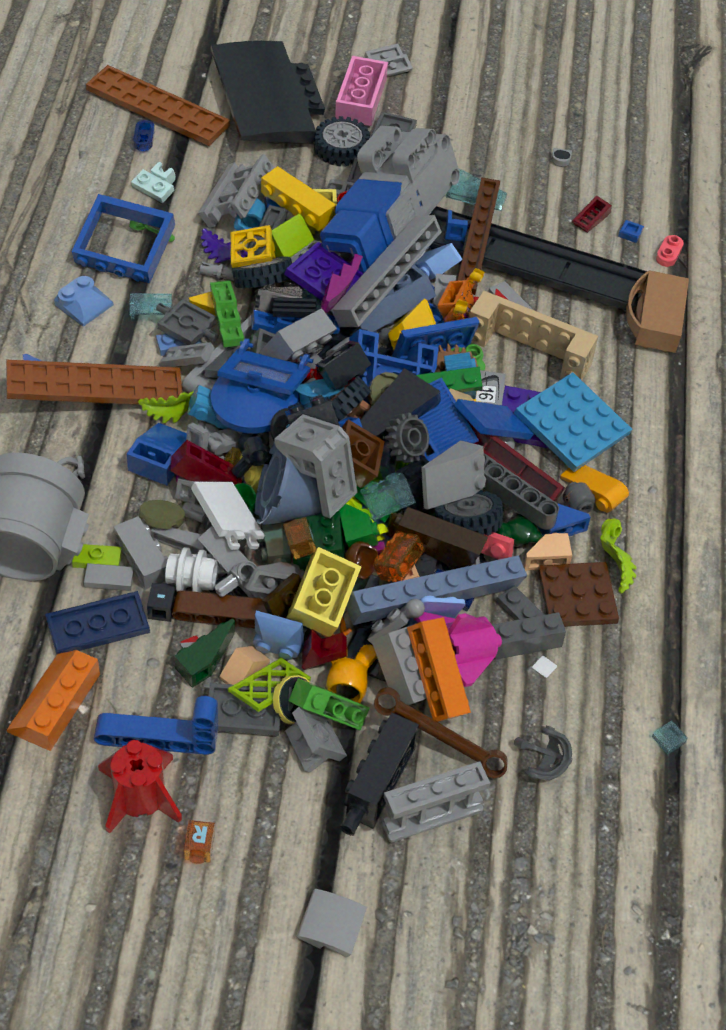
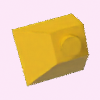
M423 299L390 330L388 336L393 350L402 330L436 324L427 299Z

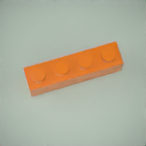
M444 617L422 621L407 627L432 719L440 722L471 713Z

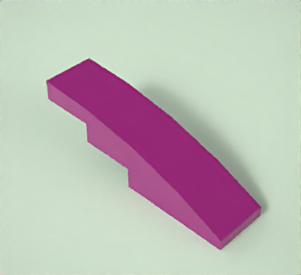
M354 254L350 265L344 263L339 275L332 273L321 304V308L325 313L330 311L345 295L356 275L363 256Z

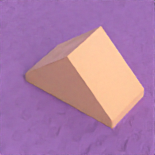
M253 646L236 648L220 674V679L226 684L235 685L266 667L270 663V659Z

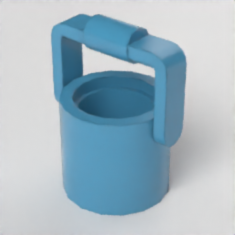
M256 199L245 218H240L237 215L234 228L239 231L259 227L266 212L264 202Z

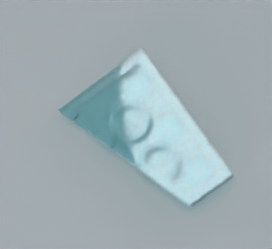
M459 169V182L456 185H452L446 193V198L475 205L481 179ZM500 189L495 205V210L502 211L507 198V193Z

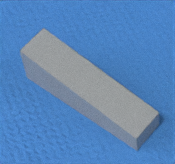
M152 527L151 537L153 540L157 539L160 543L181 551L184 547L189 548L191 554H198L199 550L207 552L206 548L197 539L202 534L175 528L158 529Z

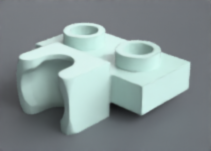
M158 162L151 169V173L143 169L131 181L133 188L163 203L174 192L172 183L175 181V172L172 168L164 172L161 167L162 163Z

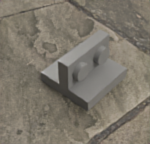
M301 707L292 712L296 722L285 732L305 771L311 773L328 758L341 761L347 756L327 717Z

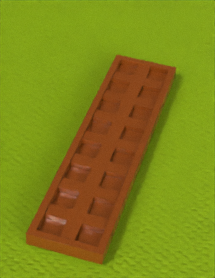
M109 65L104 67L86 83L87 91L207 146H210L230 126L229 119Z
M6 359V399L139 404L138 401L140 399L148 398L150 400L155 398L158 401V398L162 397L164 400H167L169 396L178 398L182 393L181 372L178 367Z

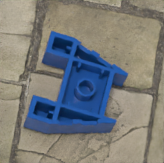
M359 329L349 337V341H355L361 345L371 363L366 368V372L359 376L367 386L377 375L384 372L399 375L405 368L414 375L434 373L437 368L438 347L417 343L408 351V360L378 354L379 333ZM368 396L365 397L364 401L370 404Z

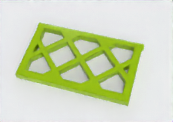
M279 658L229 687L228 692L260 712L273 704L274 693H271V687H276L277 684L281 683V681H271V676L300 675L308 681H311V677L283 658ZM281 665V666L284 667L286 670H272V669H274L275 667ZM262 675L268 676V681H255V679ZM243 686H250L249 692H242L238 689ZM253 686L268 687V692H253ZM253 698H268L259 704L253 700Z

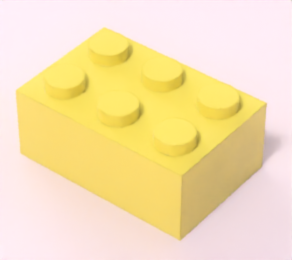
M318 547L310 557L286 618L303 623V626L328 637L332 636L340 624L361 566Z

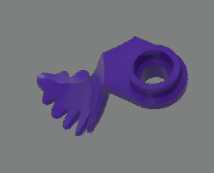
M206 228L202 229V236L200 238L204 241L201 245L207 247L204 249V252H212L208 258H217L214 261L215 263L231 260V242L224 243V239H218L217 234L212 235V231H208ZM240 250L241 257H248V252Z

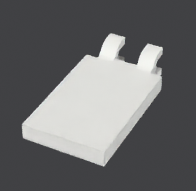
M194 482L191 490L218 536H225L229 548L231 550L239 549L238 539L246 538L250 549H258L257 539H263L265 535L233 482Z

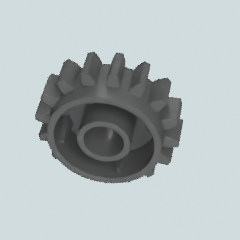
M404 413L395 415V419L389 420L391 426L386 427V431L389 432V435L385 436V439L389 440L386 448L392 449L390 455L397 456L396 461L410 463L419 461V457L425 456L424 452L429 447V433L426 425L423 423L424 421L418 419V415Z

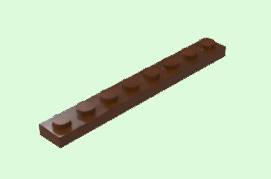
M481 177L457 281L466 280L475 268L480 270L482 268L500 188V180ZM476 282L471 290L472 295H476L478 282Z

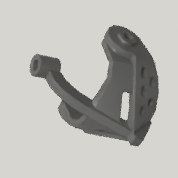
M546 725L540 728L541 733L549 736L546 749L517 737L514 740L516 747L521 749L530 748L544 753L543 760L537 768L528 767L525 773L531 778L555 779L561 776L572 763L570 741L564 734L558 732L553 727ZM558 744L561 746L563 755L560 753ZM558 759L561 760V761H560L558 764H556L555 766L550 767V766H551L554 762H556Z

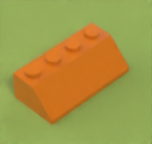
M78 650L57 654L8 727L7 732L51 751L99 677L98 659Z

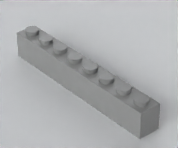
M435 215L415 216L332 308L331 311L339 327H359L440 235L442 231Z

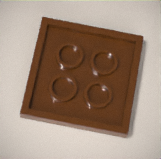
M606 562L539 565L538 574L546 614L559 612L564 627L618 624L619 615Z

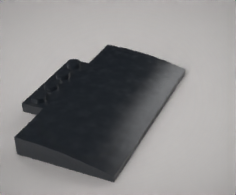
M241 41L211 45L210 50L240 140L313 144L316 129L310 114L324 115L325 107L308 64L291 63L283 41Z

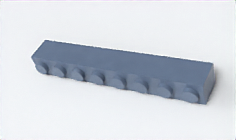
M518 555L353 591L346 609L352 624L356 625L386 618L395 608L401 609L411 599L420 600L425 596H434L435 598L456 597L457 599L466 600L509 590L513 586L518 587L527 577V574Z

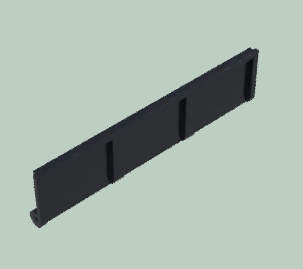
M436 206L429 215H435L442 232L428 249L433 250L452 243L463 259L472 217L452 211V219L467 220L468 226L465 242L445 239L448 209ZM491 223L482 266L622 310H626L628 298L634 284L647 272ZM638 292L632 300L631 307L633 313L636 311L642 293Z

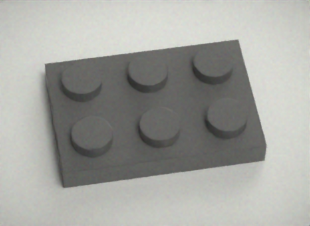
M210 683L209 697L216 699L218 702V731L279 736L281 717L279 713L275 712L273 704L258 712L228 692V688L233 686L232 684ZM243 686L238 690L249 692L250 686ZM253 686V692H268V687ZM253 698V700L256 701L258 704L268 699Z

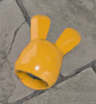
M364 645L361 647L355 659L344 657L331 661L332 666L328 673L325 688L337 694V685L354 687L359 691V694L351 700L361 703L367 692V670L377 659L374 646Z

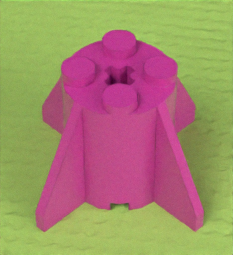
M424 612L422 616L415 618L419 623L444 617L464 687L472 686L494 660L498 647L502 644L501 636L496 633L494 627L485 616L474 617L464 613L459 614L455 619Z

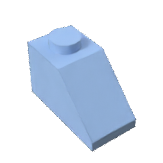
M450 243L425 252L414 265L427 274L429 280L436 278V274H443L452 268L462 258L453 244Z

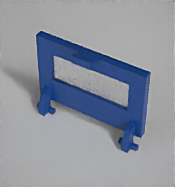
M245 338L244 341H240V348L218 370L217 376L292 395L309 374L310 367L306 365L307 363H313V359L309 358V354H304L303 357L300 356V364L246 351L248 347L253 348L254 344L250 343V339Z

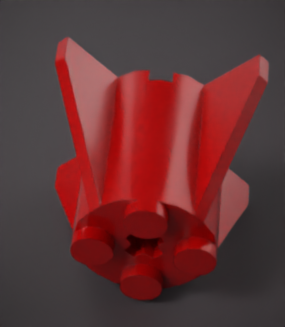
M132 740L98 765L99 771L110 777L113 783L114 799L105 825L108 833L113 831L126 814L132 817H139V815L144 814L148 816L160 810L178 823L182 820V814L165 788L164 770L173 760V754L146 743H141L138 740Z

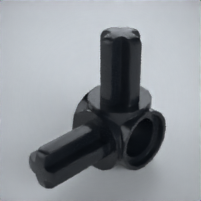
M251 437L244 443L245 450L241 453L243 457L231 470L237 478L243 477L252 465H269L273 454L269 453L271 448L265 445L260 437Z

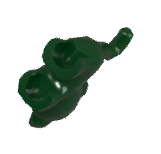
M517 514L514 519L507 523L503 522L501 528H498V531L495 532L514 539V545L516 546L526 545L529 542H538L542 538V535L537 531L536 525L521 514Z

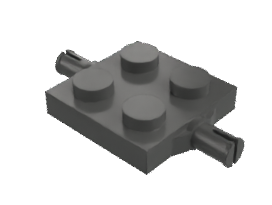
M184 299L170 308L162 303L157 305L156 310L165 314L157 323L158 329L186 345L195 344L202 337H207L214 342L218 339L219 334L210 330L217 323V317Z

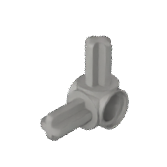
M250 561L235 564L229 570L230 575L214 586L216 593L220 597H224L237 586L245 588L257 566ZM243 566L249 570V575L246 579L241 575ZM249 591L253 598L264 599L268 595L267 593Z

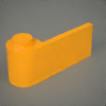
M586 465L575 472L568 468L560 475V479L569 483H586L595 496L596 507L606 513L611 512L629 496L627 487L621 481Z

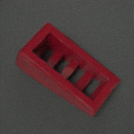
M596 195L572 220V223L588 233L611 213L612 205ZM581 220H583V221H585L586 223H588V225H585L584 223H582Z

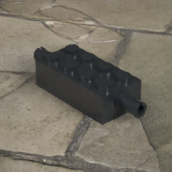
M394 713L390 714L387 721H382L378 730L379 737L377 740L373 739L367 750L369 754L367 759L360 761L356 770L358 775L355 781L351 779L346 787L345 794H348L344 802V806H347L346 818L340 826L343 833L354 836L360 823L372 829L375 827L385 808L384 792L395 789L415 751L419 724Z

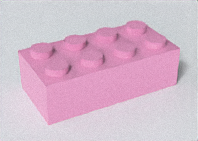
M352 56L336 100V119H339V116H343V119L351 117V121L357 119L358 123L362 122L364 125L372 126L387 80L388 62Z

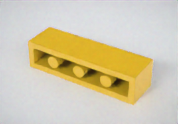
M277 166L261 177V193L264 196L269 197L294 216L301 214L304 221L316 230L320 231L326 227L336 215L335 203Z

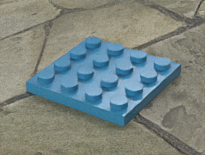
M573 372L517 407L514 412L573 472L618 443L632 431V428Z

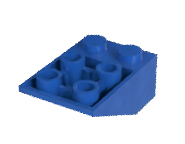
M157 423L139 436L127 452L128 471L168 486L175 475L171 471V456L186 441L187 433Z

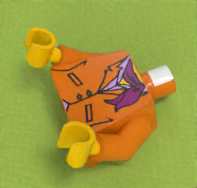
M475 268L466 280L449 281L437 305L444 318V322L469 318L470 310L475 304L471 290L476 282L480 283L482 281L484 271Z

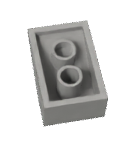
M459 441L422 467L425 509L473 496L485 487L483 446Z

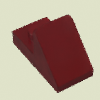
M311 629L302 648V668L305 670L347 657V637L344 633H338L321 639Z

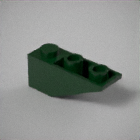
M232 618L226 623L219 624L215 630L207 635H202L195 643L180 649L174 656L175 669L192 688L212 676L235 634V620Z

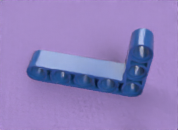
M209 696L197 697L195 699L192 720L102 713L97 718L94 741L103 746L123 747L132 740H138L141 743H146L169 752L213 754L216 749L218 735V702Z

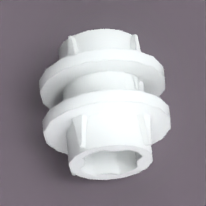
M184 547L181 554L170 553L166 565L165 581L167 584L175 585L177 592L186 591L187 587H192L193 592L213 590L217 580L218 561L207 558L205 550H199L197 557H191L190 549Z

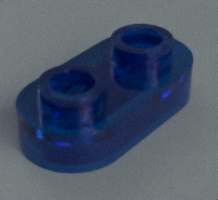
M149 120L137 122L133 137L134 147L137 150L147 151L152 148L155 135L153 122Z

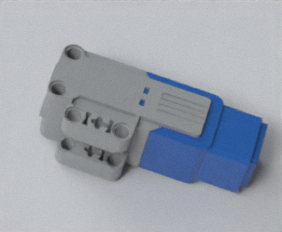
M380 126L358 152L357 160L362 175L338 202L335 209L336 215L320 233L323 248L329 252L333 251L349 263H351L354 254L363 256L358 270L365 273L415 216L429 215L452 185L458 184L460 178L459 168L448 135L436 134L434 129L415 128L411 132H401L399 127Z

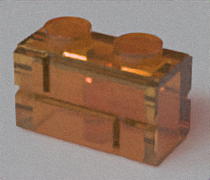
M397 531L392 539L387 541L386 547L375 558L373 564L381 580L399 582L406 578L425 550L420 537L417 534H406L405 532Z

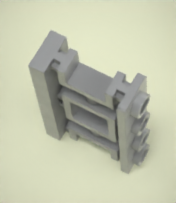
M261 155L253 166L245 167L243 164H240L238 167L235 162L227 166L198 212L209 228L215 227L221 217L226 214H231L233 218L237 217V215L240 218L246 217L261 192V177L274 169L266 155Z
M479 761L384 792L385 808L389 817L383 818L381 824L389 842L392 843L482 813L483 806L481 803H483V799L479 791L489 788L490 781L481 762Z

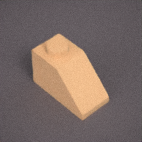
M568 533L545 534L526 553L525 571L538 570L539 565L570 564L572 551Z

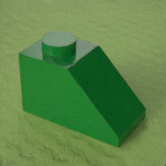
M348 504L339 509L345 540L349 547L358 541L368 543L370 546L379 545L377 536L380 535L379 527L376 521L372 522L369 514Z

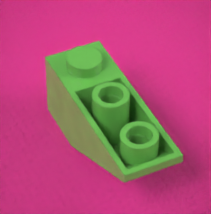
M300 678L297 679L288 700L303 709L361 730L370 709L368 706Z

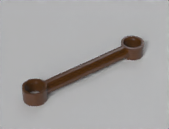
M382 688L376 694L374 707L379 714L389 716L391 713H394L419 724V729L474 761H480L488 777L500 778L506 773L508 758L504 752L500 750L487 751L400 701L399 693L393 688ZM384 694L391 695L395 699L396 705L390 709L384 708L379 704V697ZM491 757H498L503 761L504 767L501 770L494 771L487 767L486 762Z

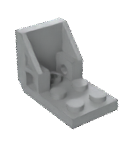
M302 414L274 439L278 450L286 458L288 457L302 474L317 479L323 516L331 518L357 493L349 436L340 426Z

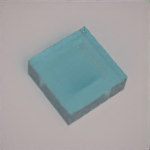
M672 720L654 731L652 738L667 754L685 744L688 739Z

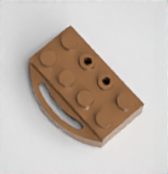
M649 270L636 281L626 305V318L632 333L636 337L635 345H640L643 348L659 349L663 352L676 353L682 335L689 278ZM639 292L642 295L637 304L635 318L631 303L634 296Z

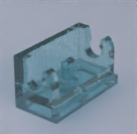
M130 293L131 319H135V315H165L157 311L156 307L159 303L169 308L173 307L172 294Z

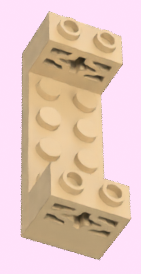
M487 291L482 292L470 310L469 318L477 317L480 322L471 341L474 344L485 347L493 333L496 332L564 360L560 379L573 372L583 380L592 365L598 340L597 335Z

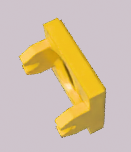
M270 225L230 232L232 268L268 262L276 258ZM254 236L262 237L264 240H257ZM248 242H256L253 248L245 247ZM266 246L260 255L254 256V251L259 247ZM240 250L248 252V257H241Z

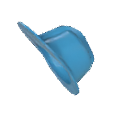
M319 379L306 384H300L296 391L299 393V401L302 405L310 403L309 399L312 397L323 395V397L330 399L331 396L338 394L344 388L334 389L328 387L324 379Z

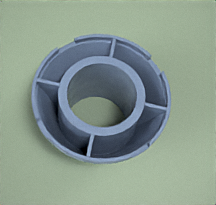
M274 442L269 451L273 455L269 465L264 464L257 488L255 514L259 515L260 519H257L256 522L261 525L291 522L296 518L322 514L317 479L302 474L293 465L291 460L278 450Z

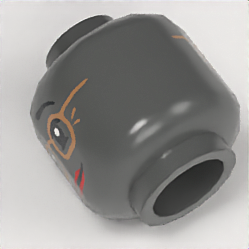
M572 482L566 486V490L562 495L567 507L589 513L594 507L595 496L586 483Z

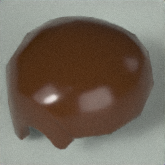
M358 541L348 548L344 559L361 566L358 578L366 579L376 568L378 551L370 546V544Z

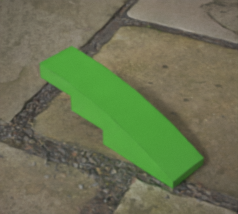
M231 281L210 282L212 300L223 347L241 346L240 341H244V335L241 329V319L237 310V300Z

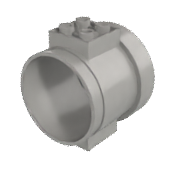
M28 453L0 455L1 576L23 581L43 580L52 576L56 570L60 571L66 564L70 565L73 557L80 554L83 547L81 538L85 536L89 524L86 523L89 514L80 510L85 494L84 487L77 476L61 464L48 458Z

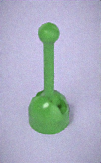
M130 220L129 227L135 231L147 229L156 234L159 233V230ZM171 234L169 242H173L175 240V236L173 234Z

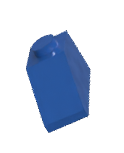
M558 503L559 512L556 525L548 530L538 527L543 536L552 533H568V536L587 531L591 517L588 513Z

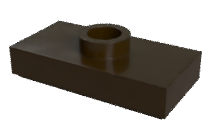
M292 573L262 600L268 614L281 617L291 607L301 582L299 574Z

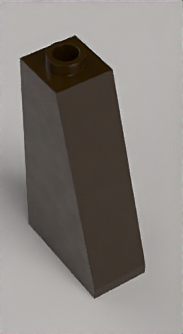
M407 507L404 514L399 513L393 523L396 527L392 534L393 536L453 569L472 566L488 539L483 534Z

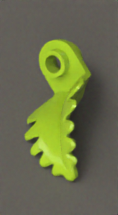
M194 391L189 394L182 392L178 398L169 396L167 400H164L162 397L158 398V401L155 398L150 400L144 398L140 399L138 403L142 406L143 411L147 410V416L150 417L154 414L153 419L155 421H158L162 416V423H167L171 418L172 422L176 423L188 411L190 397Z
M613 518L607 519L603 523L600 540L602 548L615 560L619 567L621 582L618 592L622 594L625 590L629 589V584L633 585L632 577L636 578V574L632 569L636 570L637 567L631 562L632 557L615 545L617 537L622 532L620 520Z

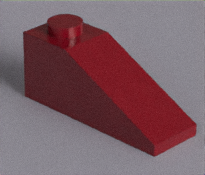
M186 440L171 456V471L189 481L233 482L234 485L242 483V477L237 478L231 472L235 465L189 440Z

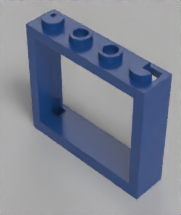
M98 194L71 251L74 262L82 265V267L95 268L100 272L106 271L114 273L119 277L125 276L138 282L140 280L150 283L175 228L174 215L170 212ZM102 213L160 228L144 266L85 250Z

